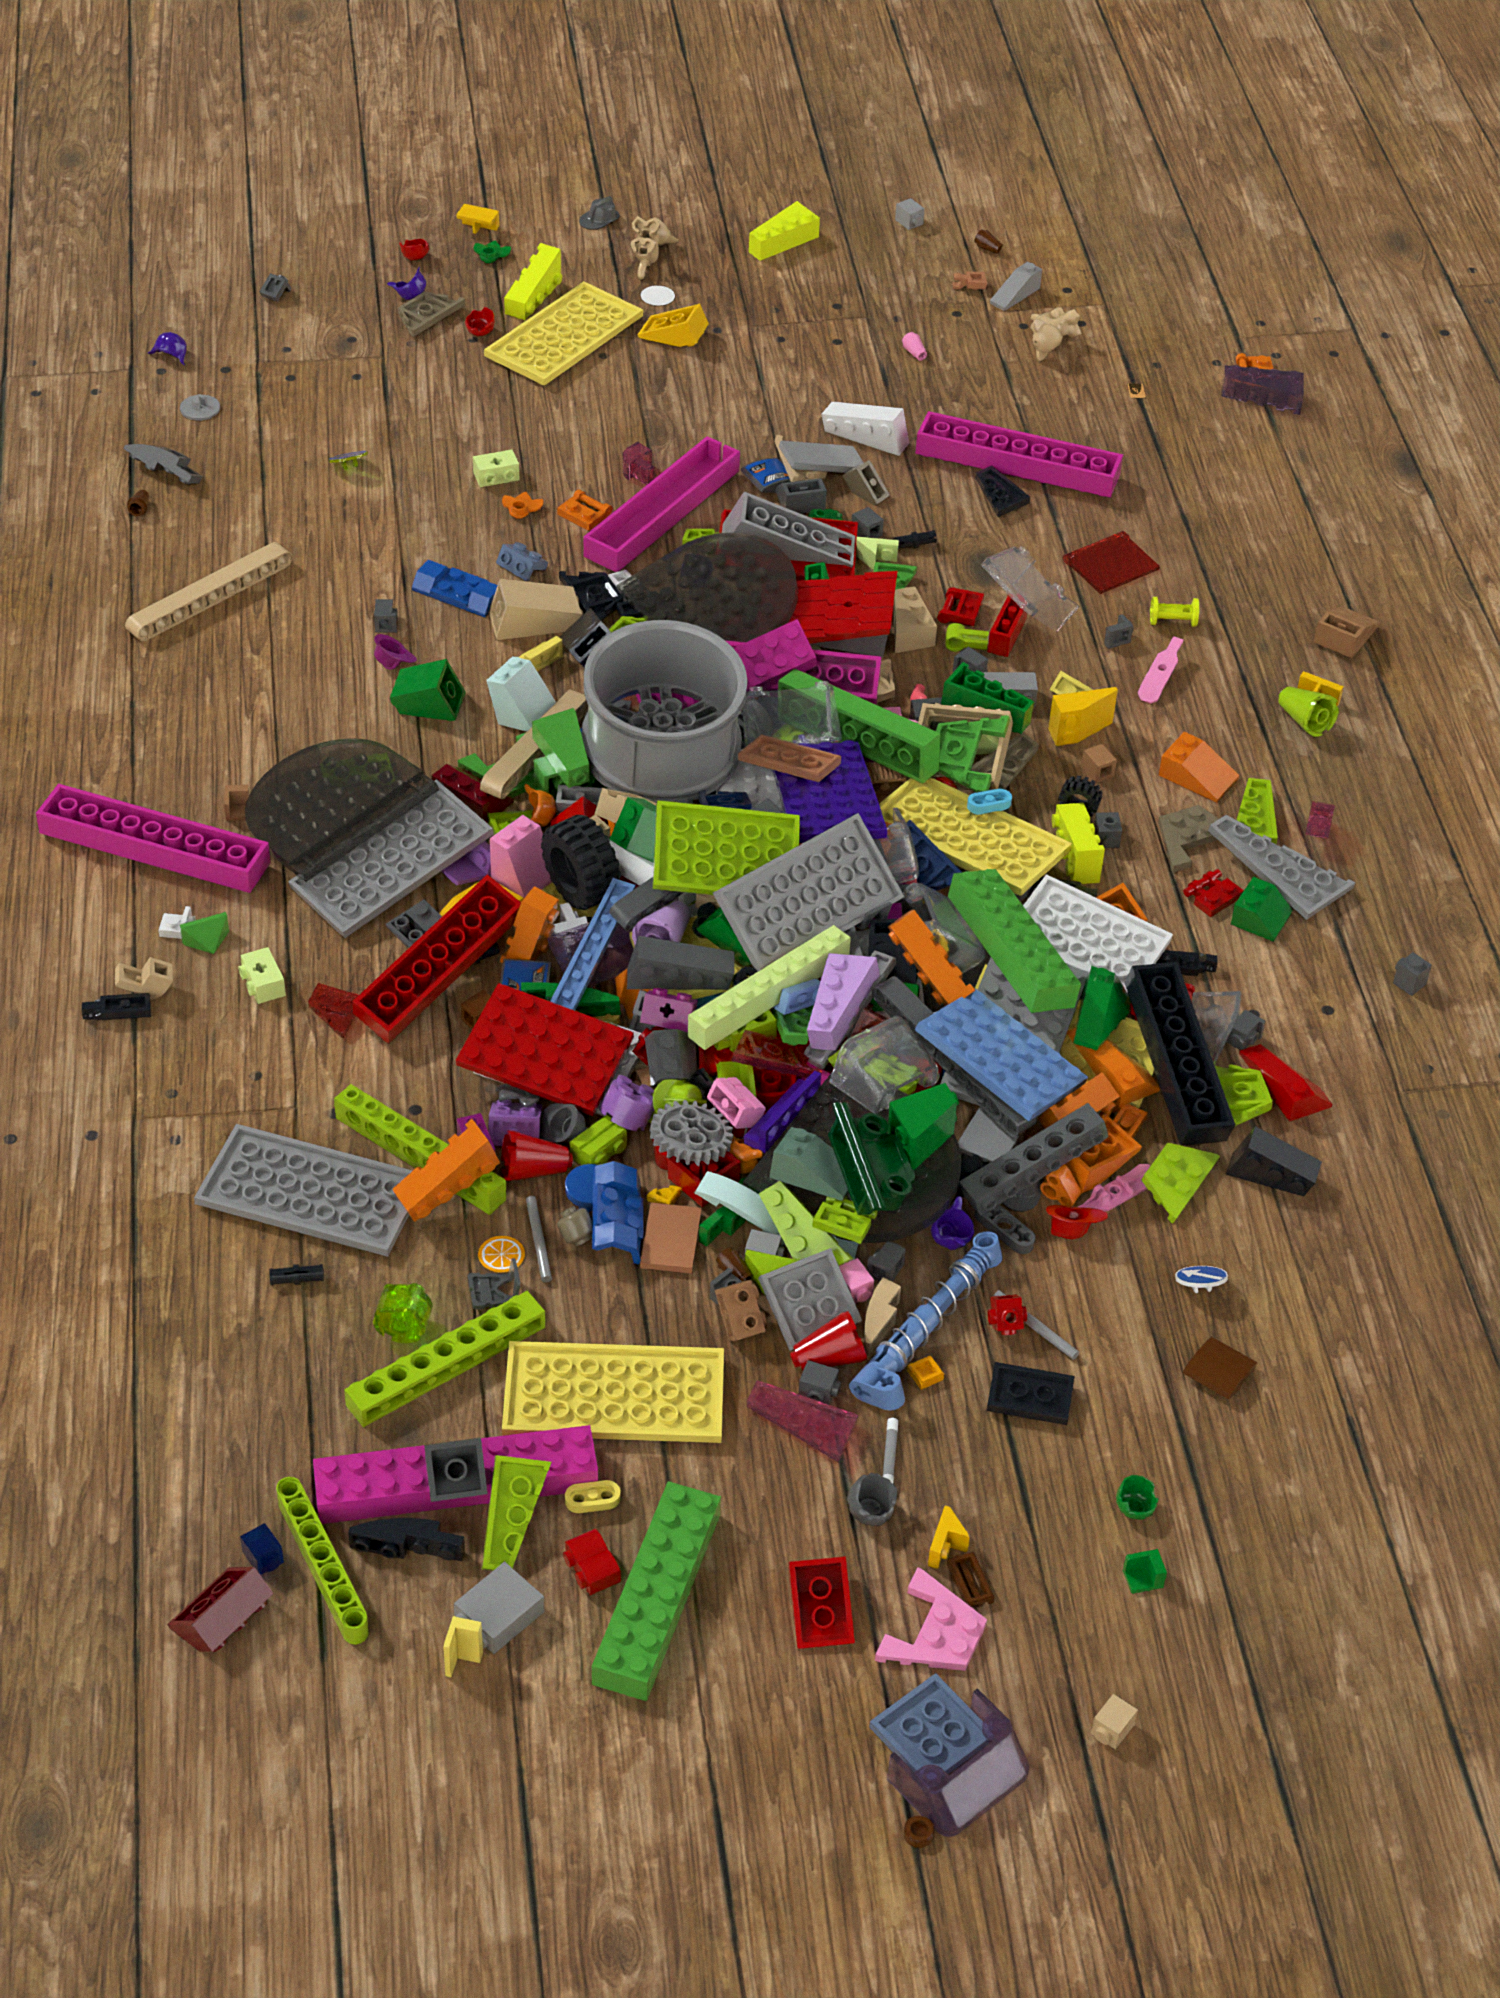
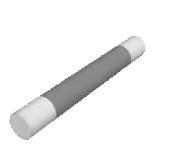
M889 1418L887 1421L883 1477L889 1479L891 1483L894 1480L898 1420L896 1418Z

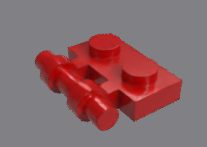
M1219 869L1213 872L1208 871L1203 874L1200 880L1190 882L1188 887L1183 890L1186 897L1191 895L1196 897L1194 905L1209 917L1214 916L1236 902L1244 891L1228 878L1219 881L1218 879L1222 877V872ZM1206 886L1210 887L1207 891L1203 889Z

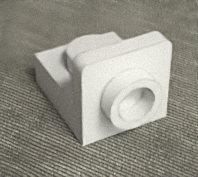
M186 906L183 915L164 913L158 930L159 937L181 939L180 925L196 920L195 916H192L191 907Z

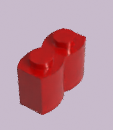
M597 1529L565 1541L566 1551L563 1552V1557L569 1568L573 1567L577 1572L575 1573V1578L580 1589L585 1588L589 1595H593L621 1582L620 1568Z

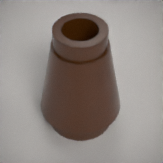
M981 229L974 239L978 247L995 252L996 254L1003 247V244L988 230Z
M139 490L128 500L127 508L133 516H141L146 513L149 493L146 490Z
M728 1247L716 1258L718 1268L723 1272L730 1268L732 1274L741 1281L753 1278V1274L738 1250Z

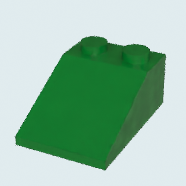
M627 797L609 840L625 850L654 863L656 806L643 798Z

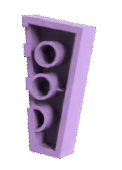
M828 954L807 1028L811 1049L833 1051L837 1049L849 1029L850 1021L853 1016L856 1017L860 1010L859 1006L864 998L867 999L871 986L880 976L877 957Z

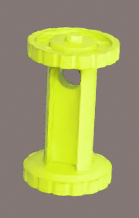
M1152 597L1150 624L1156 625L1158 619L1190 620L1191 626L1197 627L1200 613L1199 599L1193 598L1191 605L1159 603L1158 597Z

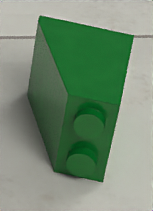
M443 659L400 669L390 695V700L399 714L455 721L466 691L448 660Z
M719 907L697 930L721 950L733 951L734 960L742 966L747 967L751 965L742 945L721 907Z
M946 1083L891 1101L889 1104L888 1134H893L901 1140L913 1170L954 1134L955 1122H957L956 1106H958L959 1102L956 1093L950 1091Z

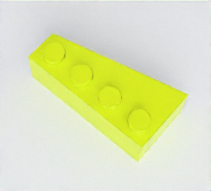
M796 201L749 233V253L761 261L819 237L820 218Z
M543 243L539 244L537 247L539 252L537 255L533 254L529 259L531 264L528 268H523L519 281L516 280L504 297L505 314L526 320L543 303L544 299L552 293L556 286L560 285L563 277L561 274V249Z
M1084 803L1056 805V812L1052 814V826L1057 829L1056 836L1072 843L1071 851L1062 858L1066 861V875H1070L1071 881L1081 882V884L1100 883L1105 848L1103 845H1099V835H1095V827L1093 823L1090 824V816Z

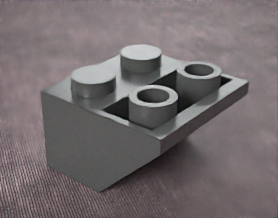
M821 478L781 483L775 487L778 499L784 508L799 514L809 513L812 509H826L827 490Z
M423 899L386 923V927L409 948L442 916Z

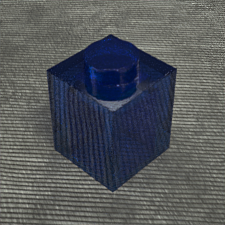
M266 1523L240 1536L243 1554L260 1575L271 1572L284 1563L282 1546Z

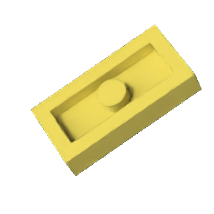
M555 636L549 641H544L522 654L519 658L530 660L538 672L563 657L562 639Z
M1060 671L1049 690L1059 695L1093 689Z
M453 1616L443 1646L445 1676L452 1677L457 1659L476 1663L481 1662L483 1655L481 1622Z

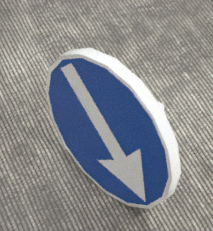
M1212 1266L1186 1267L1175 1273L1176 1281L1182 1285L1192 1287L1195 1293L1199 1292L1198 1288L1204 1287L1208 1292H1211L1212 1287L1219 1286L1228 1280L1226 1271Z

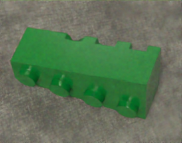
M962 662L944 682L941 705H961L970 708L982 707L984 709L1010 711L1013 720L1011 732L1022 734L1031 723L1034 701L1013 689H1004L1002 683L997 680L991 682L984 678L985 674L979 670L973 672L965 662Z

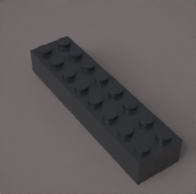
M1178 962L1132 966L1124 983L1180 1145L1227 1141L1235 1127V1122Z

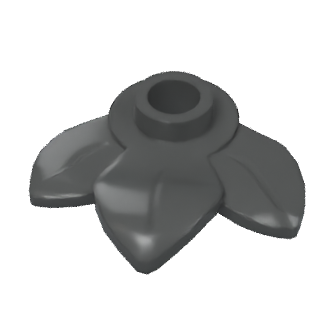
M503 1084L496 1088V1091L499 1092L500 1102L509 1099H519L524 1107H529L539 1101V1096L508 1084Z

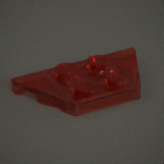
M748 1030L744 1031L731 1058L732 1062L754 1066L760 1070L777 1071L782 1075L790 1074L808 1078L814 1071L822 1074L819 1068H810L807 1065L809 1058L799 1051L795 1045L783 1043L779 1037Z

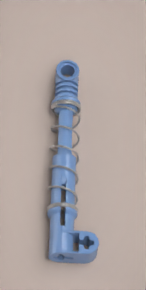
M987 1231L977 1234L973 1239L971 1250L962 1259L956 1260L949 1267L951 1277L946 1283L936 1281L935 1286L938 1292L931 1299L922 1297L923 1305H920L913 1313L908 1312V1319L899 1329L894 1328L893 1336L888 1341H883L875 1350V1356L849 1384V1388L856 1398L889 1411L896 1410L904 1404L905 1395L901 1379L895 1372H901L907 1366V1363L914 1358V1351L918 1347L926 1345L929 1334L941 1328L942 1316L952 1315L956 1311V1301L968 1298L970 1290L976 1289L985 1271L1001 1263L1002 1253L998 1236L995 1233ZM938 1283L943 1285L940 1289L937 1286ZM964 1289H968L965 1297L956 1299ZM927 1299L929 1302L925 1304L923 1300ZM954 1302L955 1305L952 1312L948 1314H943L946 1311V1309Z

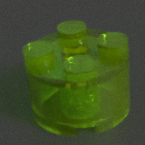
M386 1284L381 1292L373 1318L374 1328L383 1337L385 1333L392 1336L391 1341L397 1343L417 1342L426 1332L433 1308L432 1301L420 1284Z

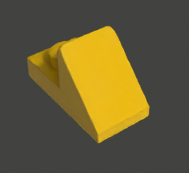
M946 1505L944 1506L929 1551L928 1566L936 1569L939 1568L942 1559L947 1560L950 1548L967 1552L970 1540L969 1534L951 1507Z

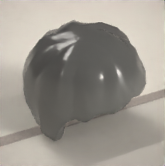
M878 1473L862 1475L848 1492L847 1502L850 1513L862 1524L882 1526L890 1520L894 1512L897 1488L889 1479L881 1477Z

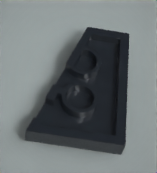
M993 466L976 472L975 479L997 517L1030 503V496Z

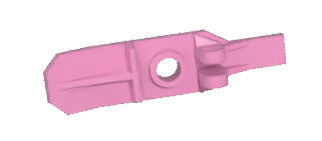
M1173 636L1167 649L1157 654L1139 688L1138 696L1141 701L1152 704L1159 700L1165 685L1178 663L1177 653L1183 643V639Z
M1139 1164L1125 1175H1118L1116 1180L1103 1187L1100 1184L1095 1186L1090 1198L1078 1207L1109 1211L1142 1193L1147 1188L1141 1179L1150 1165Z

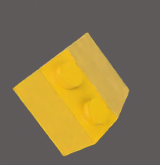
M696 304L651 315L637 335L641 339L677 347L686 345L691 347L698 343L699 338L704 334L709 323L701 305Z
M1117 687L1053 695L1048 729L1055 745L1078 743L1112 724L1118 691Z

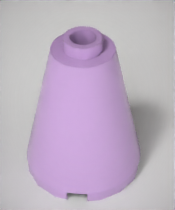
M674 901L639 920L632 930L634 945L638 936L680 942L691 917L688 906L680 901Z

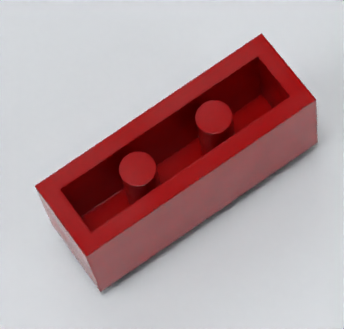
M1008 594L990 630L987 652L998 656H1009L1027 619L1029 599Z

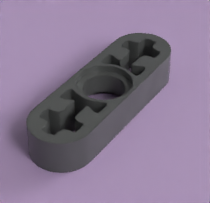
M997 1205L991 1210V1213L988 1211L981 1216L976 1210L974 1211L975 1219L990 1232L995 1233L1001 1241L1016 1253L1028 1254L1034 1249L1035 1234L1002 1206ZM1005 1222L1010 1224L1011 1228L1001 1229L998 1224Z

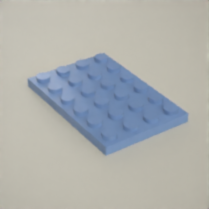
M976 988L966 998L960 997L920 1021L915 1029L916 1032L1028 1121L1079 1089L1088 1079L1079 1068L1073 1066L1058 1052L1045 1044L1039 1037L1031 1033L1020 1022L1012 1018Z

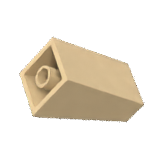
M499 579L489 610L496 640L565 632L583 615L574 588L571 586Z

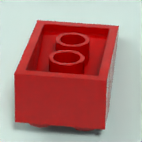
M846 1556L789 1562L788 1574L797 1649L855 1644Z

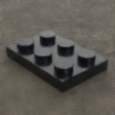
M995 1362L986 1411L1067 1425L1075 1376Z

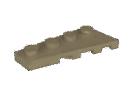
M1024 733L1019 734L1008 743L998 789L1005 790L1038 751L1039 744ZM997 750L974 764L971 771L992 773Z

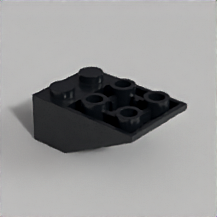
M590 608L559 638L562 639L566 648L585 668L591 651L603 638L612 632Z
M872 919L869 931L868 957L872 955L874 950L895 957L897 964L886 980L895 976L901 982L917 984V973L919 970L914 964L911 966L902 955L905 952L900 944L896 946L888 936L891 932L888 926L898 919Z

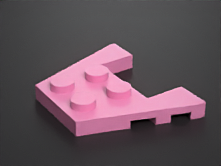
M917 1568L908 1586L907 1593L931 1602L933 1605L913 1645L885 1634L875 1654V1661L886 1663V1660L900 1661L902 1665H911L912 1662L929 1664L928 1667L966 1671L984 1632L987 1619L924 1570Z

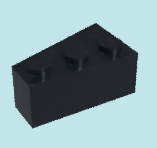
M1255 1126L1232 1153L1226 1175L1304 1197L1316 1183L1322 1161Z

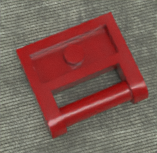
M954 587L948 588L944 606L937 616L938 621L941 623L951 621L974 626L984 601V594ZM959 599L956 611H951L954 601Z

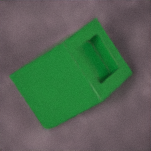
M1158 1549L1125 1556L1122 1571L1132 1594L1164 1588L1167 1570Z

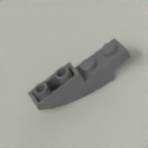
M130 444L124 446V449L130 453L129 456L137 461L144 462L146 468L152 471L165 470L170 474H176L179 476V480L187 485L191 483L200 484L203 476L188 467L191 459L184 454L156 445Z

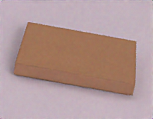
M650 1203L640 1268L692 1274L702 1208Z

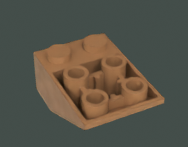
M1341 606L1327 611L1319 620L1314 642L1353 658L1381 622Z

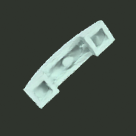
M709 1171L706 1172L695 1194L715 1206L719 1203L761 1228L763 1232L780 1235L759 1194L729 1178ZM781 1239V1246L783 1247L785 1243L783 1239Z

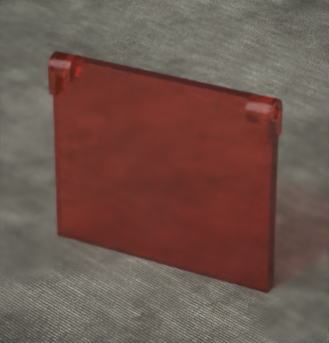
M1125 531L1063 555V561L1082 576L1099 594L1160 569V566L1134 543Z

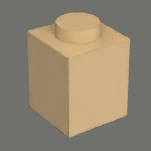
M1113 1694L1094 1717L1091 1734L1100 1743L1108 1744L1116 1749L1135 1725L1138 1709Z

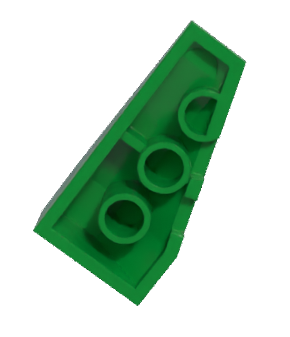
M1091 966L1083 988L1074 1044L1098 1050L1109 1038L1110 1033L1114 1029L1116 1030L1120 1022L1128 1016L1131 1001L1127 991L1114 972L1105 968Z

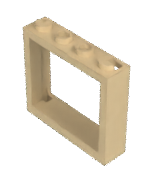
M923 703L918 724L929 729L931 721L955 722L967 720V722H974L988 717L990 720L999 719L1004 715L1010 717L1005 738H999L992 773H987L991 774L992 777L989 790L999 788L1013 726L1010 711ZM936 772L931 778L935 779L946 776ZM954 781L958 789L971 790Z

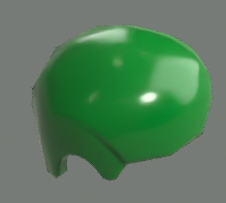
M1140 1475L1125 1477L1118 1487L1116 1494V1503L1121 1513L1134 1520H1144L1152 1516L1159 1500L1154 1494V1483Z

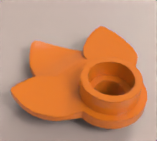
M523 492L515 498L504 495L502 498L503 506L509 509V514L517 519L526 517L530 512L540 510L544 503L543 499L532 500L527 492Z

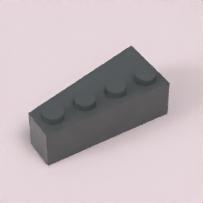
M638 936L628 965L627 989L728 990L734 976V952Z

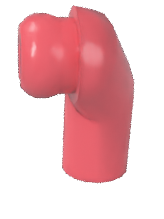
M922 684L915 685L910 701L927 699V696L924 694L925 687Z

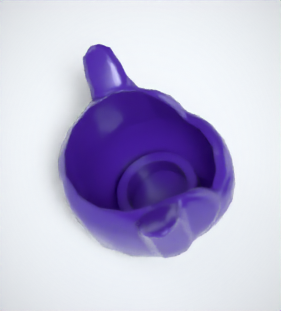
M418 267L415 276L410 282H388L387 285L393 287L402 298L410 301L425 291L426 280L420 272V267Z
M165 332L158 336L152 350L148 354L165 352L178 358L185 366L184 357L187 351V344L180 335Z
M960 1196L956 1197L949 1209L942 1211L936 1216L931 1225V1235L934 1241L949 1250L962 1248L971 1241L974 1235L973 1221L962 1210V1198Z

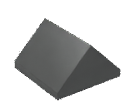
M481 1437L424 1445L431 1502L487 1494Z

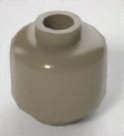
M572 1206L561 1212L562 1218L557 1222V1227L568 1244L574 1243L575 1246H578L592 1238L593 1220L587 1209L579 1208L576 1210L575 1206Z

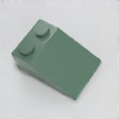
M791 1127L773 1152L769 1178L843 1201L849 1191L833 1148L817 1135L801 1128Z

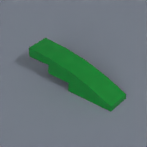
M521 982V991L551 1001L559 983ZM586 988L575 1011L591 1017L621 1015L620 999L618 996Z
M778 1180L768 1181L751 1190L759 1194L777 1183ZM722 1206L699 1225V1242L707 1247L722 1231L732 1236L748 1220L729 1208Z

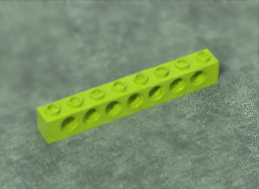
M352 1084L334 1098L337 1120L414 1168H423L426 1166L428 1157L433 1152H441L449 1145ZM491 1171L476 1179L470 1187L462 1189L456 1194L488 1215H491L506 1201V1180Z
M528 1291L515 1295L507 1302L489 1309L485 1314L468 1320L461 1327L451 1332H446L435 1341L422 1345L411 1354L398 1358L387 1367L376 1370L372 1375L363 1380L352 1383L348 1388L344 1389L346 1406L361 1426L365 1427L509 1348V1341H522L546 1328L545 1310Z

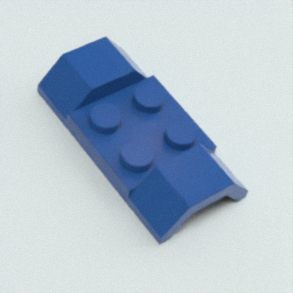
M427 560L417 570L412 590L486 617L498 585L453 567L450 569L442 564Z
M615 1161L597 1165L593 1168L592 1249L598 1251L615 1247L630 1252L634 1263L639 1264L641 1261V1241L643 1239V1198H641V1181L637 1169Z

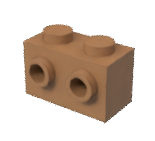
M751 1280L715 1290L729 1341H736L766 1332L764 1327L767 1324L764 1312L759 1310L757 1303L759 1293L756 1285H752Z

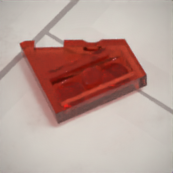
M318 983L308 1000V1005L341 1038H345L356 1017L353 1014L352 1001L358 995Z

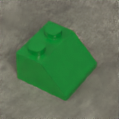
M1253 877L1234 905L1231 925L1274 942L1292 915L1293 910L1275 885Z

